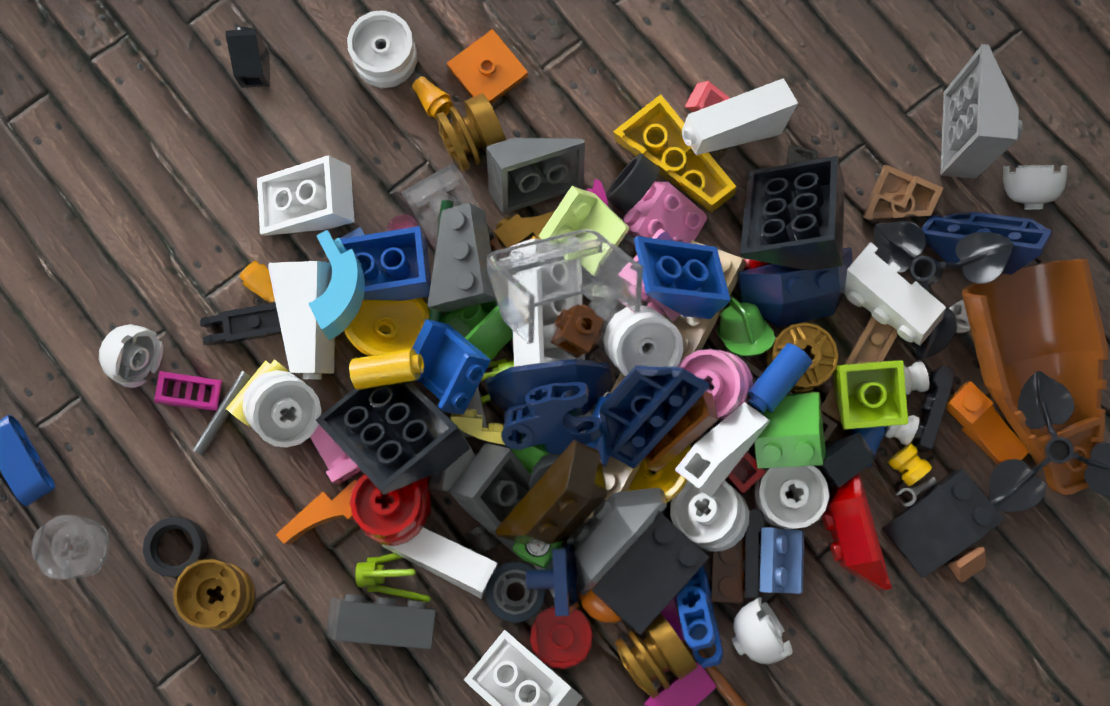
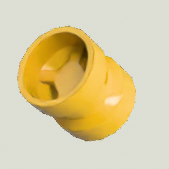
M912 443L902 448L887 461L893 470H898L902 473V480L907 486H911L932 469V466L926 459H920L917 454L918 450Z

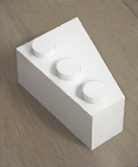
M870 242L847 269L844 294L855 306H863L872 312V316L879 323L889 324L895 328L902 339L910 343L915 342L920 346L943 319L946 307L918 282L915 281L912 285L897 273L900 267L894 262L890 265L886 264L875 254L878 248Z

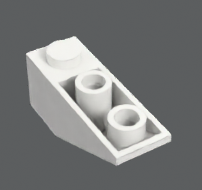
M744 402L701 438L675 470L709 497H712L769 424L770 420Z

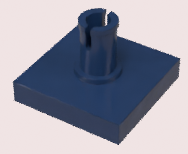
M574 543L562 544L552 549L553 569H528L526 571L527 590L554 589L555 616H569L579 607Z

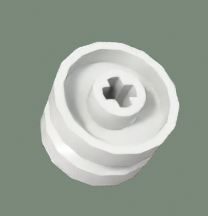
M373 11L359 17L351 26L347 37L348 52L359 76L369 85L379 88H389L405 82L411 76L417 63V52L412 32L406 21L391 12Z
M643 305L626 307L615 314L608 323L603 337L607 356L625 376L629 374L635 365L677 367L680 364L684 351L683 339L677 327L652 307Z
M278 370L264 373L252 381L244 394L242 404L245 419L264 441L273 446L287 448L301 444L312 436L319 425L316 419L321 416L322 412L319 398L310 386L290 372Z
M815 466L765 469L766 473L755 482L753 489L754 507L762 511V514H764L763 520L772 527L779 529L807 527L819 520L827 508L829 499L827 481ZM791 490L794 497L787 499L785 492Z
M688 480L683 489L671 501L670 517L673 524L698 547L707 551H724L735 546L744 537L749 525V508L745 498L725 480L712 497H709Z

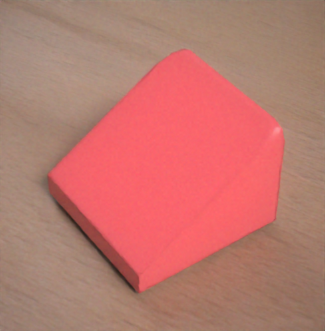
M710 81L701 82L695 86L685 107L691 112H696L728 100L730 97Z

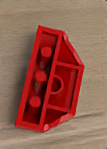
M859 472L840 488L834 486L829 495L827 508L822 514L823 524L827 531H831L833 543H830V550L834 561H839L840 567L878 590H890L892 585Z

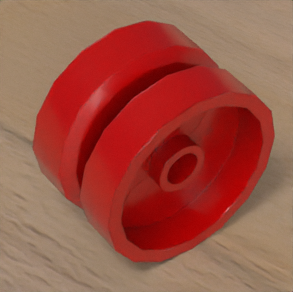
M363 475L359 478L351 493L350 508L352 517L370 539L381 545L396 546L407 543L420 533L426 523L428 507L425 495L416 482L383 495L366 475Z

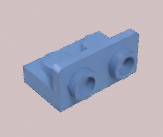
M762 527L760 592L801 594L803 592L804 531Z

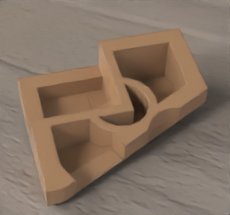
M883 165L863 218L871 220L931 216L944 188L891 166Z

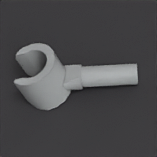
M932 477L911 489L900 488L896 496L904 491H908L911 499L909 502L902 504V506H911L915 503L916 496L937 484V481Z

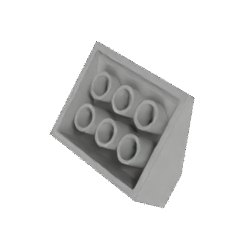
M982 44L944 91L940 176L976 179L1021 136L1023 125L1022 121L1018 120L1019 108L989 45Z

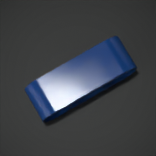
M12 415L2 418L0 420V471L19 502L24 506H29L53 491L55 483L17 419Z

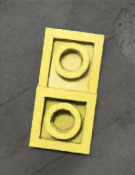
M466 409L464 415L451 414V421L465 433L488 442L505 445L501 437L503 427L505 426L504 423H489L488 428L482 427L483 415H477V410Z

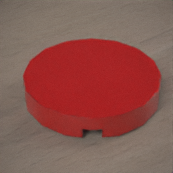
M555 606L548 607L537 616L531 627L530 641L533 652L540 661L551 668L567 669L576 666L586 658L592 647L593 633L590 622L577 609L569 616H555Z

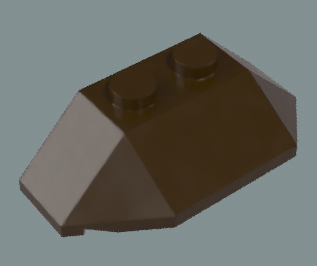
M573 440L495 530L496 534L520 544H554L568 540L607 496L599 451Z

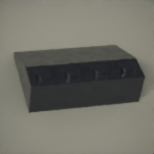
M838 156L748 171L740 249L741 258L809 271L843 266L845 182Z
M410 381L360 390L354 388L316 419L317 423L383 495L447 469L471 449L459 428Z

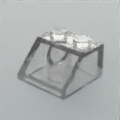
M454 163L401 192L435 252L441 200L453 201V207L467 203L479 207L464 176Z

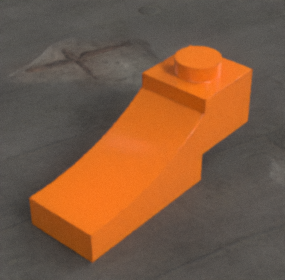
M971 381L963 384L948 399L945 408L963 426L961 430L997 465L1005 460H1022L1029 452L1022 441L997 413L992 405L993 402Z
M353 480L334 499L329 493L322 492L284 526L276 536L283 544L291 545L309 530L330 520L341 517L354 520L350 508L352 490L358 480Z

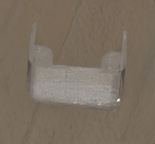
M588 229L577 230L493 251L487 255V272L502 319L527 344L534 343L535 307L583 294L595 304H607L609 301L618 299L632 312H640L643 266L597 231Z

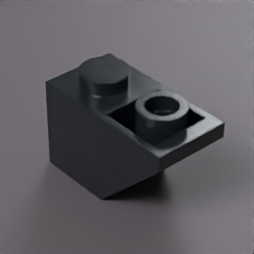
M238 27L235 30L226 31V41L233 75L240 87L270 86V53L257 30L249 27Z

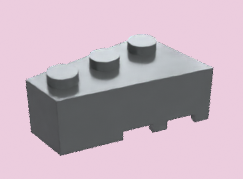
M471 203L442 210L427 307L445 313L499 299L485 211Z
M345 594V599L331 597L326 635L335 641L431 649L436 610L426 608L427 602L408 600V605L406 606L395 604L396 599L377 597L376 602L364 601L363 595Z

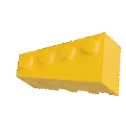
M660 94L613 131L615 141L634 156L643 154L660 168L659 174L712 213L735 195L736 185L709 152L695 155L691 146H688L683 139L682 128L684 122Z

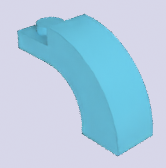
M326 230L316 236L331 263L332 278L326 291L319 298L308 304L321 330L330 341L343 332L357 315L364 298L365 279L361 264L353 250L346 251L340 238L333 240L329 231Z

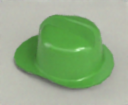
M731 298L729 306L722 310L720 314V325L716 330L727 349L739 356H755L768 351L774 345L775 335L763 319L759 308L753 303H739L735 298Z

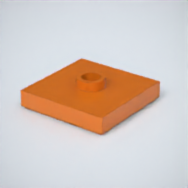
M493 29L446 63L448 69L472 98L483 93L490 104L529 76L528 71Z

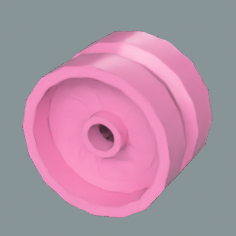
M697 350L686 356L677 366L709 383V388L706 391L713 395L718 419H725L744 402L749 403L750 397L747 392L753 386L752 374L747 364L737 355L721 350Z

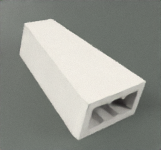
M783 78L688 114L682 128V136L685 143L691 146L695 155L782 134L798 102Z
M321 261L269 263V274L290 373H303V379L321 380L322 374H334L335 337L329 341L321 330L308 304L319 298L328 288L332 278L331 263Z
M422 528L420 533L407 543L396 546L382 545L391 552L398 554L480 599L483 598L487 583L497 568L496 562L426 528Z

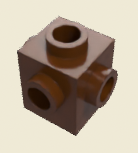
M577 304L568 310L564 309L555 321L557 329L550 343L575 358L589 353L590 349L594 348L602 336L600 328L604 319L597 316L595 310L586 305Z

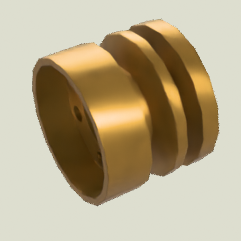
M483 93L464 101L467 114L464 117L461 116L455 107L449 108L453 119L451 123L444 112L436 115L439 134L451 159L458 164L462 172L470 169L466 158L467 155H470L475 165L481 164L479 149L483 148L486 152V146L507 140L491 104Z
M810 323L793 324L783 330L775 338L774 345L765 354V370L787 343L796 345L812 359V365L790 390L793 394L808 393L824 383L835 371L838 361L837 346L831 335L820 326Z
M214 559L199 560L188 566L178 577L174 587V605L179 616L188 624L199 628L216 630L233 628L246 619L251 613L255 602V586L250 575L239 566ZM218 590L224 596L222 601H219V597L216 596Z
M661 612L644 630L647 638L641 640L632 630L628 632L629 637L635 644L630 650L621 638L614 642L618 648L621 662L637 686L649 694L652 699L659 696V693L651 683L657 678L665 690L670 688L664 674L668 670L682 680L698 668L692 656Z

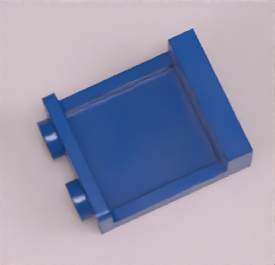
M426 319L412 347L417 354H421L424 361V372L420 373V378L414 381H420L440 400L438 408L442 412L464 415L491 360L451 325Z

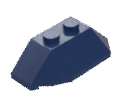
M977 212L954 213L943 217L931 215L922 227L926 236V244L947 263L960 261L956 255L955 248L960 240L967 235L977 232H990L1008 238L1013 242L1014 248L1002 274L1012 275L1040 256L1052 237V230L1045 228L1033 219Z
M843 248V266L809 271L770 264L739 271L738 287L740 301L742 303L755 304L759 308L762 317L778 328L834 315L845 293L847 269L853 263L852 248Z
M581 359L510 367L494 377L485 379L491 402L504 411L515 405L526 404L525 397L534 388L552 383H586L589 390L588 402L579 408L568 411L572 416L585 415L597 403L600 396L603 397L613 386L609 363H596Z
M635 365L599 407L607 454L634 469L709 388V383L682 367Z

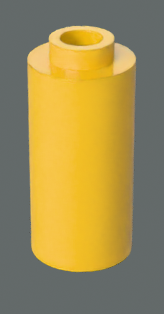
M414 349L355 358L350 362V378L357 390L418 380L420 373L424 372V361L421 354H417Z

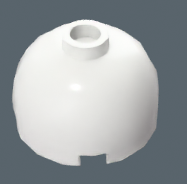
M1021 165L1016 168V172H1010V166L1003 167L1004 189L1013 201L1024 203V209H1043V203L1055 201L1064 191L1068 166L1061 165V171H1054V165Z
M132 324L120 326L112 330L103 340L99 350V362L104 373L116 383L124 387L135 388L147 382L144 378L150 370L152 373H155L159 368L163 356L162 341L157 340V334L154 331L145 327Z
M758 597L741 608L736 615L733 625L736 636L732 638V642L740 655L746 653L755 662L773 664L790 656L793 651L789 640L783 643L781 637L785 630L777 616L766 602L761 604L762 598Z

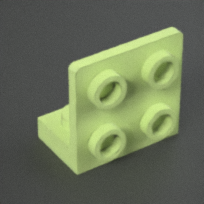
M571 186L539 234V237L546 241L580 247L581 266L591 276L596 277L629 231V227L595 193Z

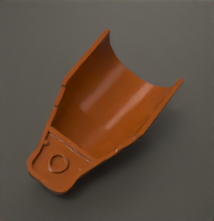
M1088 259L1058 260L1022 267L1012 275L1001 274L992 282L985 284L972 283L962 290V297L984 385L1036 464L1038 465L1046 458L1044 448L1047 442L1051 440V436L1046 425L1039 429L1027 427L1024 422L1026 417L1022 411H1018V400L1024 384L1037 371H1041L1059 382L1071 393L1074 400V411L1071 417L1063 424L1052 425L1058 437L1066 438L1072 443L1074 452L1091 459L1092 448L1099 443H1104L1105 409H1101L1102 390L1107 389V380L1103 379V362L1108 360V345ZM1071 458L1062 464L1050 462L1043 468L1047 484L1053 492L1071 495L1089 487L1084 477L1085 470L1089 465Z

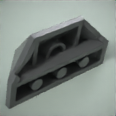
M650 488L614 492L607 501L604 499L597 506L587 523L583 522L574 532V552L580 594L585 596L650 526L656 516L667 507L665 494L662 489Z

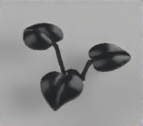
M900 221L880 223L874 226V242L878 248L877 253L879 257L888 265L892 262L896 263L900 267L898 271L900 273L906 272L911 268L912 276L916 280L923 282L922 287L934 297L931 284L940 280L943 269L963 267V274L968 280L978 284L989 283L1003 273L1014 248L1013 242L1000 234L977 232L965 236L956 245L955 252L960 259L959 262L939 263L928 256L918 257L924 252L927 243L925 233L918 225ZM946 308L943 319L920 346L915 342H911L919 358L924 359L934 356L949 345L957 330V319L954 312Z
M1041 371L1035 372L1021 390L1018 400V411H1022L1026 417L1024 422L1028 428L1039 429L1046 425L1051 436V440L1047 442L1044 448L1046 458L1031 471L1024 461L1017 459L1005 460L998 464L990 477L989 501L997 510L1004 512L1022 511L1035 506L1042 500L1046 491L1044 481L1036 476V474L1050 462L1062 464L1071 458L1089 465L1085 470L1084 477L1086 483L1094 492L1110 496V442L1095 445L1091 450V459L1074 452L1072 443L1066 438L1058 437L1052 425H1060L1068 421L1074 411L1073 397L1068 389Z

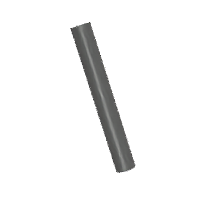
M241 371L193 448L195 452L204 456L230 414L226 408L252 376Z

